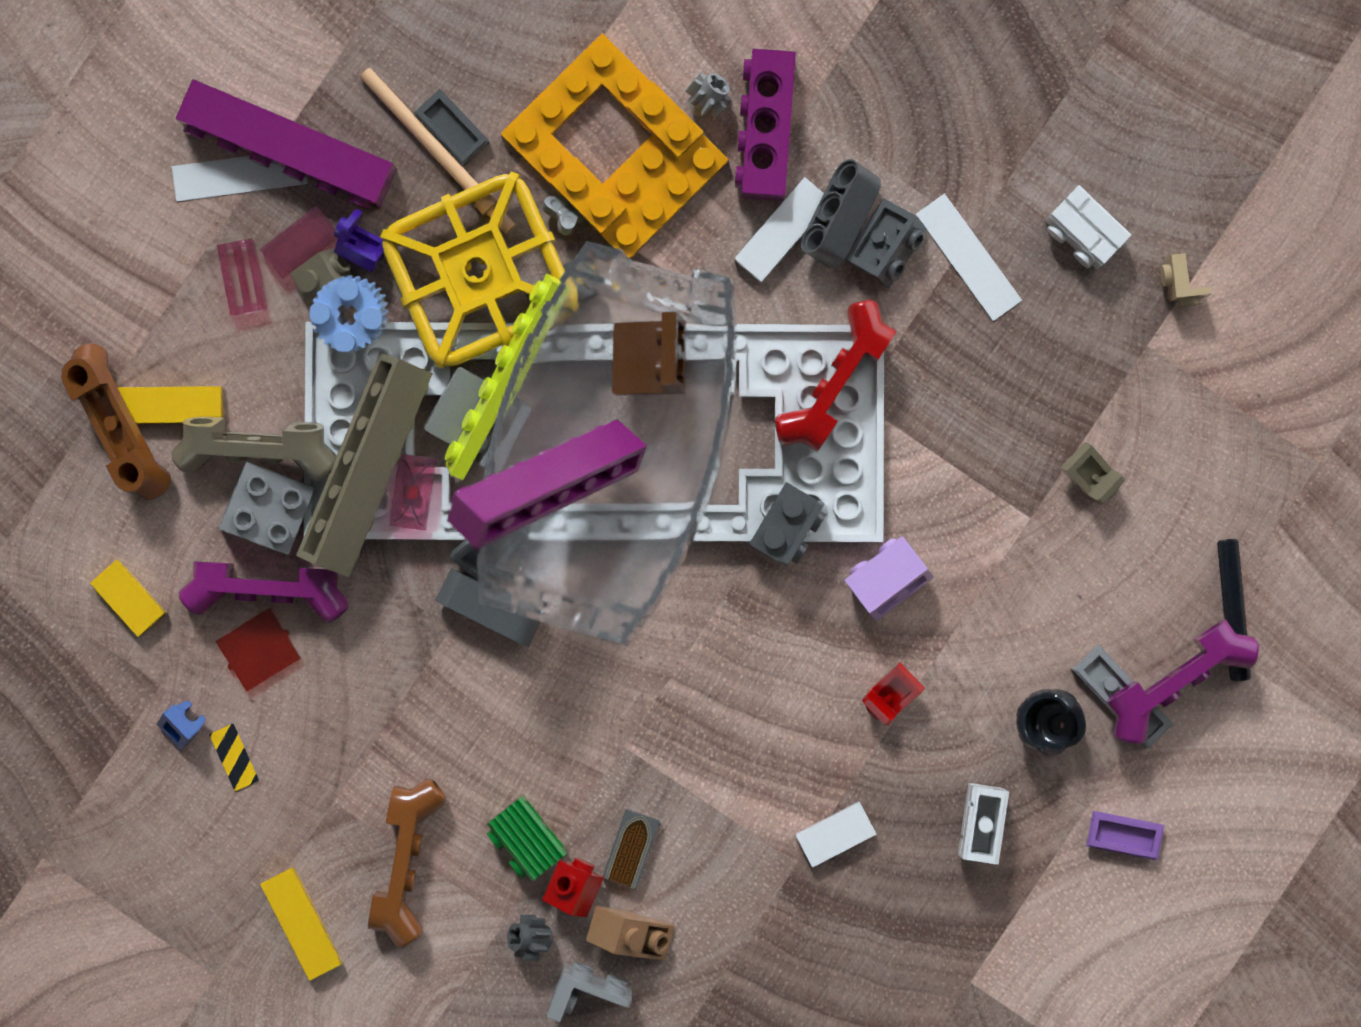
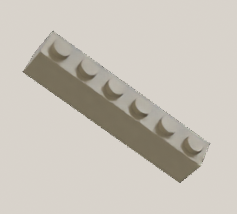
M379 352L296 556L314 565L350 577L353 567L359 560L360 550L367 533L372 528L373 518L380 501L386 494L387 484L393 469L401 457V450L407 435L414 425L420 403L428 391L429 381L433 373L396 357Z

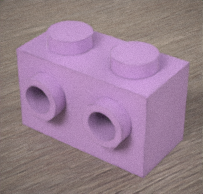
M903 536L898 540L891 539L879 548L877 556L869 562L862 561L851 569L850 576L845 579V582L876 621L934 578Z

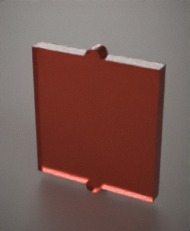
M271 608L266 609L216 641L229 662L228 669L234 670L247 692L301 659V656L288 637L290 634L289 630L283 629Z

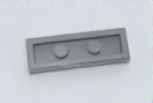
M1096 645L1071 669L1112 713L1113 711L1106 701L1133 681L1100 645ZM1157 706L1151 709L1146 741L1142 743L1146 749L1174 725Z

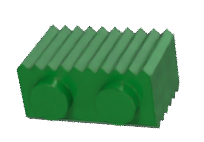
M523 794L487 823L491 829L487 832L489 839L499 850L503 847L508 850L513 857L509 863L522 879L527 875L531 881H534L567 854L566 847Z

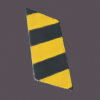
M234 724L210 733L209 736L234 791L259 781Z

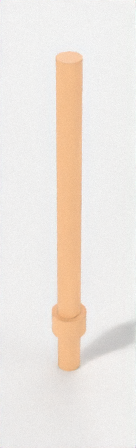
M368 68L361 74L360 78L464 190L478 184L371 68ZM491 194L475 201L474 206L483 216L488 215L491 218L498 199ZM505 214L500 229L505 234H508L515 228L516 224Z

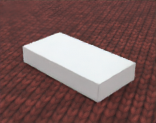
M858 801L795 835L813 868L877 834L861 803Z

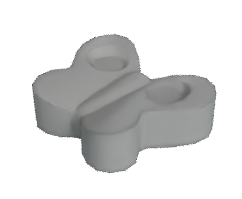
M549 196L543 202V212L557 218L558 230L563 235L572 233L575 224H581L585 220L564 197Z

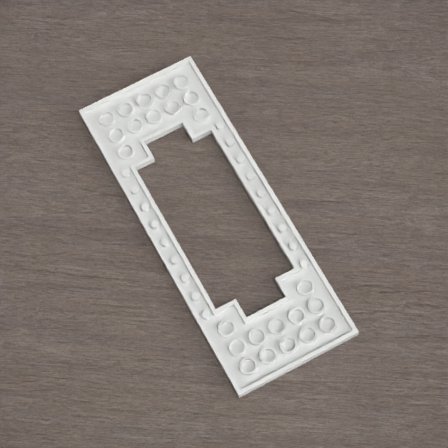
M306 322L305 422L319 423L324 426V443L336 455H338L379 352L396 357L433 373L425 396H441L451 380V366H446L442 369L434 365V361L431 360L423 346L414 322H385L384 325L386 327L382 330L383 333L378 339L363 349L360 348L358 351L353 349L350 352H340L335 348L332 349L330 343L325 345V339L318 338L320 333L314 332L316 326L311 325V322ZM429 322L440 346L449 323ZM462 323L451 352L498 332L495 323ZM506 323V325L509 327L514 325V323ZM551 323L545 326L528 360L613 361V325L615 323ZM686 324V361L739 362V397L775 398V418L781 413L811 408L816 401L811 395L821 379L824 378L829 382L836 371L831 366L842 347L849 351L853 345L850 325ZM504 345L470 360H496L500 349ZM884 352L876 363L863 356L826 412L838 420L818 452L803 442L788 446L782 445L778 441L775 427L774 469H738V505L571 504L523 527L527 530V538L525 540L751 541L785 482H788L814 499L825 503L821 510L826 513L823 522L816 533L809 530L802 542H883ZM414 422L402 447L401 457L395 465L387 484L386 494L381 499L373 518L372 528L367 533L365 539L465 540L447 522L451 507L450 473L447 467H427L414 483V485L420 488V495L418 499L411 502L420 523L425 525V527L416 521L409 506L411 502L404 497L405 486L414 482L411 473L414 478L424 468L414 467ZM304 472V483L314 488L304 515V535L330 472L320 481H313Z

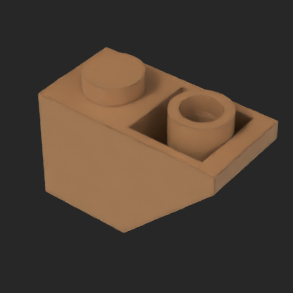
M596 906L586 941L613 954L665 961L675 926L622 909Z

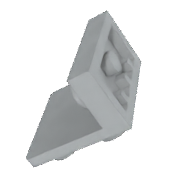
M458 367L423 428L449 444L452 441L457 442L464 430L461 428L466 413L470 409L474 410L480 400L478 393L484 380L468 370ZM510 394L475 458L479 465L490 471L494 469L529 409L519 399Z
M245 460L221 519L219 529L278 552L289 554L314 488Z
M574 961L573 965L565 963L550 1001L546 1017L561 1022L564 1012L571 1015L579 990L629 1008L632 1002V989L627 987L628 982L620 977L608 974L607 978H603L593 974L594 969L586 964Z

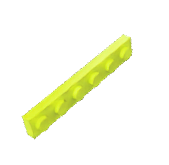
M546 273L543 281L538 280L532 288L529 300L532 302L526 313H520L512 328L514 336L508 346L504 345L500 349L495 360L497 368L491 378L487 377L483 381L478 393L480 400L474 410H468L461 425V428L464 429L457 442H451L446 451L445 461H447L446 466L450 475L464 480L566 289L559 279Z

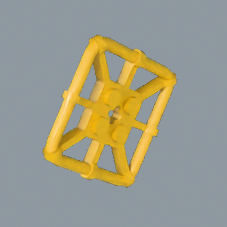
M510 172L509 175L495 176L453 196L448 193L441 197L442 201L397 220L387 230L383 229L380 238L383 240L384 255L402 294L400 298L403 308H408L423 346L436 367L444 369L446 366L459 365L499 346L509 345L514 336L512 332L513 325L507 327L497 301L519 291L530 295L534 285L522 281L513 260L532 251L540 249L551 276L559 279L566 287L546 326L560 320L569 311H573L576 302L573 301L574 294L571 283L553 244L556 241L552 232L547 231L530 189L521 179L520 174ZM502 190L490 222L467 233L457 209ZM516 194L534 238L508 249L500 227L511 199ZM448 214L457 238L434 248L405 237L402 234ZM397 246L432 258L441 279L415 290ZM476 260L480 265H487V269L483 271L484 276L479 279L475 275L470 277L468 275V271L472 269L471 263ZM446 290L454 312L442 343L439 346L421 302ZM488 306L498 332L451 352L464 317Z

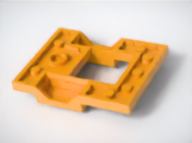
M603 33L500 133L553 189L561 194L626 262L652 239L729 162V159L704 135V131L654 81L651 82ZM602 86L651 134L603 184L553 136Z

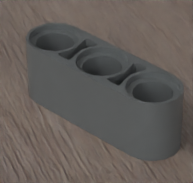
M853 159L843 161L835 170L802 237V251L828 268L834 269L840 266L846 259L881 187L879 177Z
M453 568L450 569L435 599L436 602L526 647H529L544 617V614Z

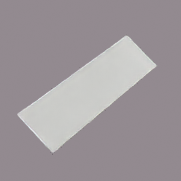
M250 156L172 166L176 202L308 184L307 177H304L303 181L300 182L282 173L284 168L274 163H271L269 168L261 166L249 160Z
M945 193L916 213V216L927 228V231L993 321L1022 301Z

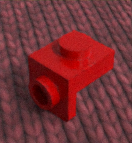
M899 662L869 689L862 701L866 705L868 713L874 719L881 720L884 725L888 726L899 712L923 692L925 687Z

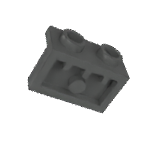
M883 198L853 243L845 260L850 265L876 278L882 286L889 289L893 282L897 281L904 273L905 264L912 253L923 244L927 228L918 216Z
M785 482L749 545L785 567L791 561L797 564L808 546L802 542L808 531L811 530L816 533L826 516V513L821 511L825 503L814 499L788 482Z

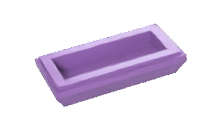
M1093 811L1086 846L1158 861L1164 825Z

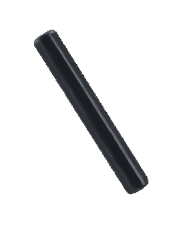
M1237 539L1219 540L1217 547L1224 619L1228 621L1236 634L1247 636L1239 542ZM1229 666L1231 681L1250 680L1251 669Z

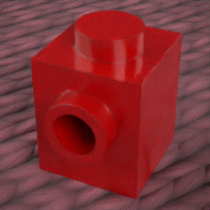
M575 857L573 862L559 860L542 901L571 916L587 917L604 877L593 872L595 866L583 859Z

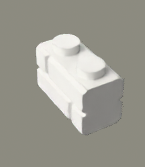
M1080 185L1045 220L1050 225L1047 231L1055 240L1062 244L1067 241L1076 250L1073 253L1074 257L1084 267L1090 268L1093 266L1096 270L1105 264L1131 236Z
M968 783L961 829L963 838L960 839L958 855L962 859L999 864L1009 797L1008 790L1000 787Z

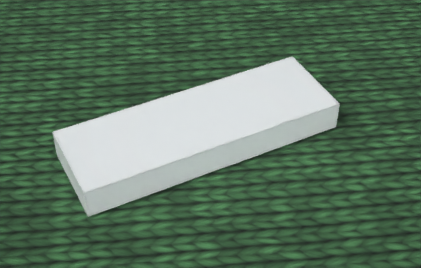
M804 177L738 253L734 261L762 283L805 233L824 193Z

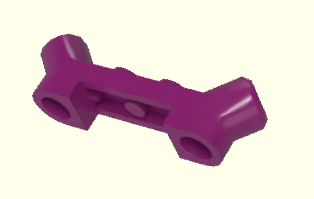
M194 561L193 579L179 591L180 602L194 615H202L225 593H235V600L257 601V594L271 595V602L290 604H293V597H302L325 623L335 621L349 606L348 599L337 588L338 573L328 569L299 568V582L232 578L233 563Z
M1226 619L1205 630L1193 639L1201 652L1145 691L1139 682L1132 681L1106 701L1107 705L1116 715L1113 734L1115 738L1119 741L1134 744L1145 742L1151 709L1159 704L1162 707H1166L1181 696L1179 693L1180 689L1189 683L1192 686H1196L1206 680L1211 675L1209 669L1216 664L1245 669L1253 667L1257 662L1259 653L1257 640L1252 636L1236 634Z

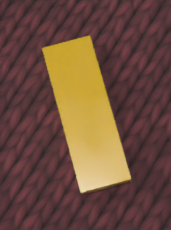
M222 386L117 387L136 424L182 423L184 420L193 417H223Z
M293 866L262 882L260 886L308 980L311 981L342 965L343 961L295 867Z

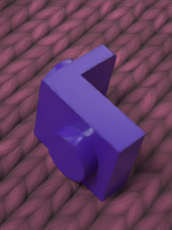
M355 209L348 219L342 217L336 226L334 237L338 238L333 253L373 272L385 256L382 246L383 240L359 227L363 212Z

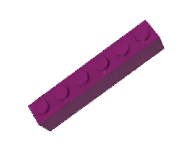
M192 79L175 118L184 126L183 132L200 140H203L205 135L217 139L216 146L228 152L236 154L238 149L251 154L249 160L261 166L269 168L271 163H274L284 168L282 172L284 175L300 182L303 181L304 177L317 182L315 186L317 189L336 196L337 191L350 195L349 202L369 210L370 205L381 208L397 170L392 162L195 79Z
M618 419L603 426L599 425L592 431L579 437H572L566 443L553 449H546L529 460L517 462L507 470L498 474H491L483 481L472 486L460 488L451 499L447 522L477 550L637 473L647 445Z

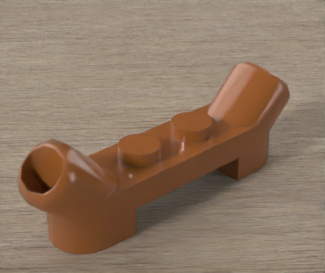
M85 344L78 347L72 353L71 360L64 364L61 379L71 400H80L109 456L111 463L106 465V468L113 482L119 489L126 492L135 491L145 500L160 497L169 489L171 475L155 461L108 370L107 351L96 344Z
M431 779L423 780L412 789L399 786L393 787L386 823L398 825L400 828L388 893L376 891L372 896L368 929L385 931L395 946L401 948L416 940L423 931V927L405 903L406 891H413L416 871L410 870L412 857L419 856L422 844V835L417 834L418 824L442 808L446 802L443 791Z

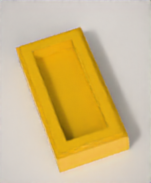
M116 559L90 583L137 637H141L167 613L120 559Z

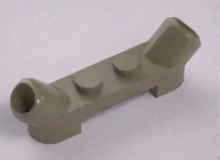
M193 417L182 422L184 439L171 452L173 463L185 473L193 474L197 472L213 455L226 456V459L229 461H244L248 457L261 458V461L264 463H279L283 459L293 460L313 481H320L331 471L337 457L324 443V426L322 424L294 421L282 431V435L225 432V418Z

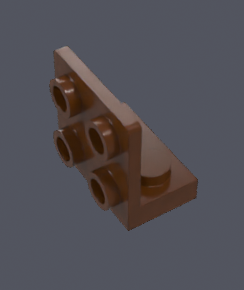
M676 311L662 312V321L617 322L613 325L612 393L614 395L685 394L686 321Z

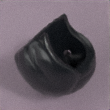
M1042 689L1030 694L1019 705L1016 713V727L1021 741L1027 747L1034 749L1042 755L1061 754L1066 748L1078 744L1086 732V719L1081 705L1075 696L1062 689ZM1063 722L1064 728L1061 729L1060 724Z

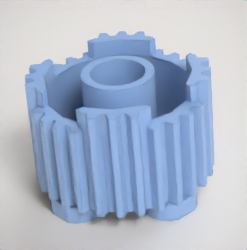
M352 275L346 278L342 276L324 285L322 290L316 293L318 296L313 299L315 304L310 307L309 318L312 321L311 325L316 326L314 332L320 333L318 338L325 339V345L330 343L332 349L335 348L340 352H350L353 349L358 351L360 348L363 349L373 343L383 333L382 330L386 327L384 323L388 321V318L385 317L389 313L385 309V306L388 304L384 302L386 295L380 294L381 288H375V282L370 284L366 278L361 281L360 276L355 278ZM344 305L347 309L351 306L356 309L357 312L353 315L356 322H352L351 319L347 320L344 317Z

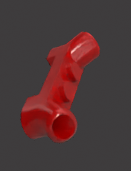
M866 300L853 303L846 310L853 345L849 351L842 347L831 364L836 369L829 382L822 378L813 391L811 397L816 399L814 405L811 408L781 413L775 418L778 441L782 445L788 446L803 442L818 452L838 420L826 412L863 356L876 363L897 331L882 322L879 305L875 301Z

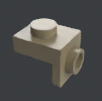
M335 248L318 252L289 273L307 305L314 303L313 299L318 296L316 293L322 290V287L342 276L345 278L350 275L353 278L356 277L351 269L349 260L333 253Z
M1084 442L1060 467L1085 496L1100 505L1115 496L1119 487L1126 481L1124 476L1112 469L1095 448L1087 442Z

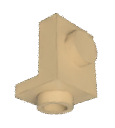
M1186 253L1173 254L1164 259L1165 265H1161L1160 276L1162 285L1168 287L1169 302L1180 301L1181 307L1203 304L1202 298L1211 295L1212 290L1211 287L1190 289Z

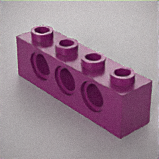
M753 48L751 59H744L743 81L750 82L749 95L742 94L740 116L747 117L746 131L739 130L737 152H744L743 166H736L735 188H741V198L784 201L796 58L795 51ZM766 81L771 82L776 86L777 93L772 97H764L758 92V85ZM761 117L770 118L775 128L769 133H761L756 129L755 121ZM757 153H766L770 156L772 164L766 169H759L753 165L752 157Z

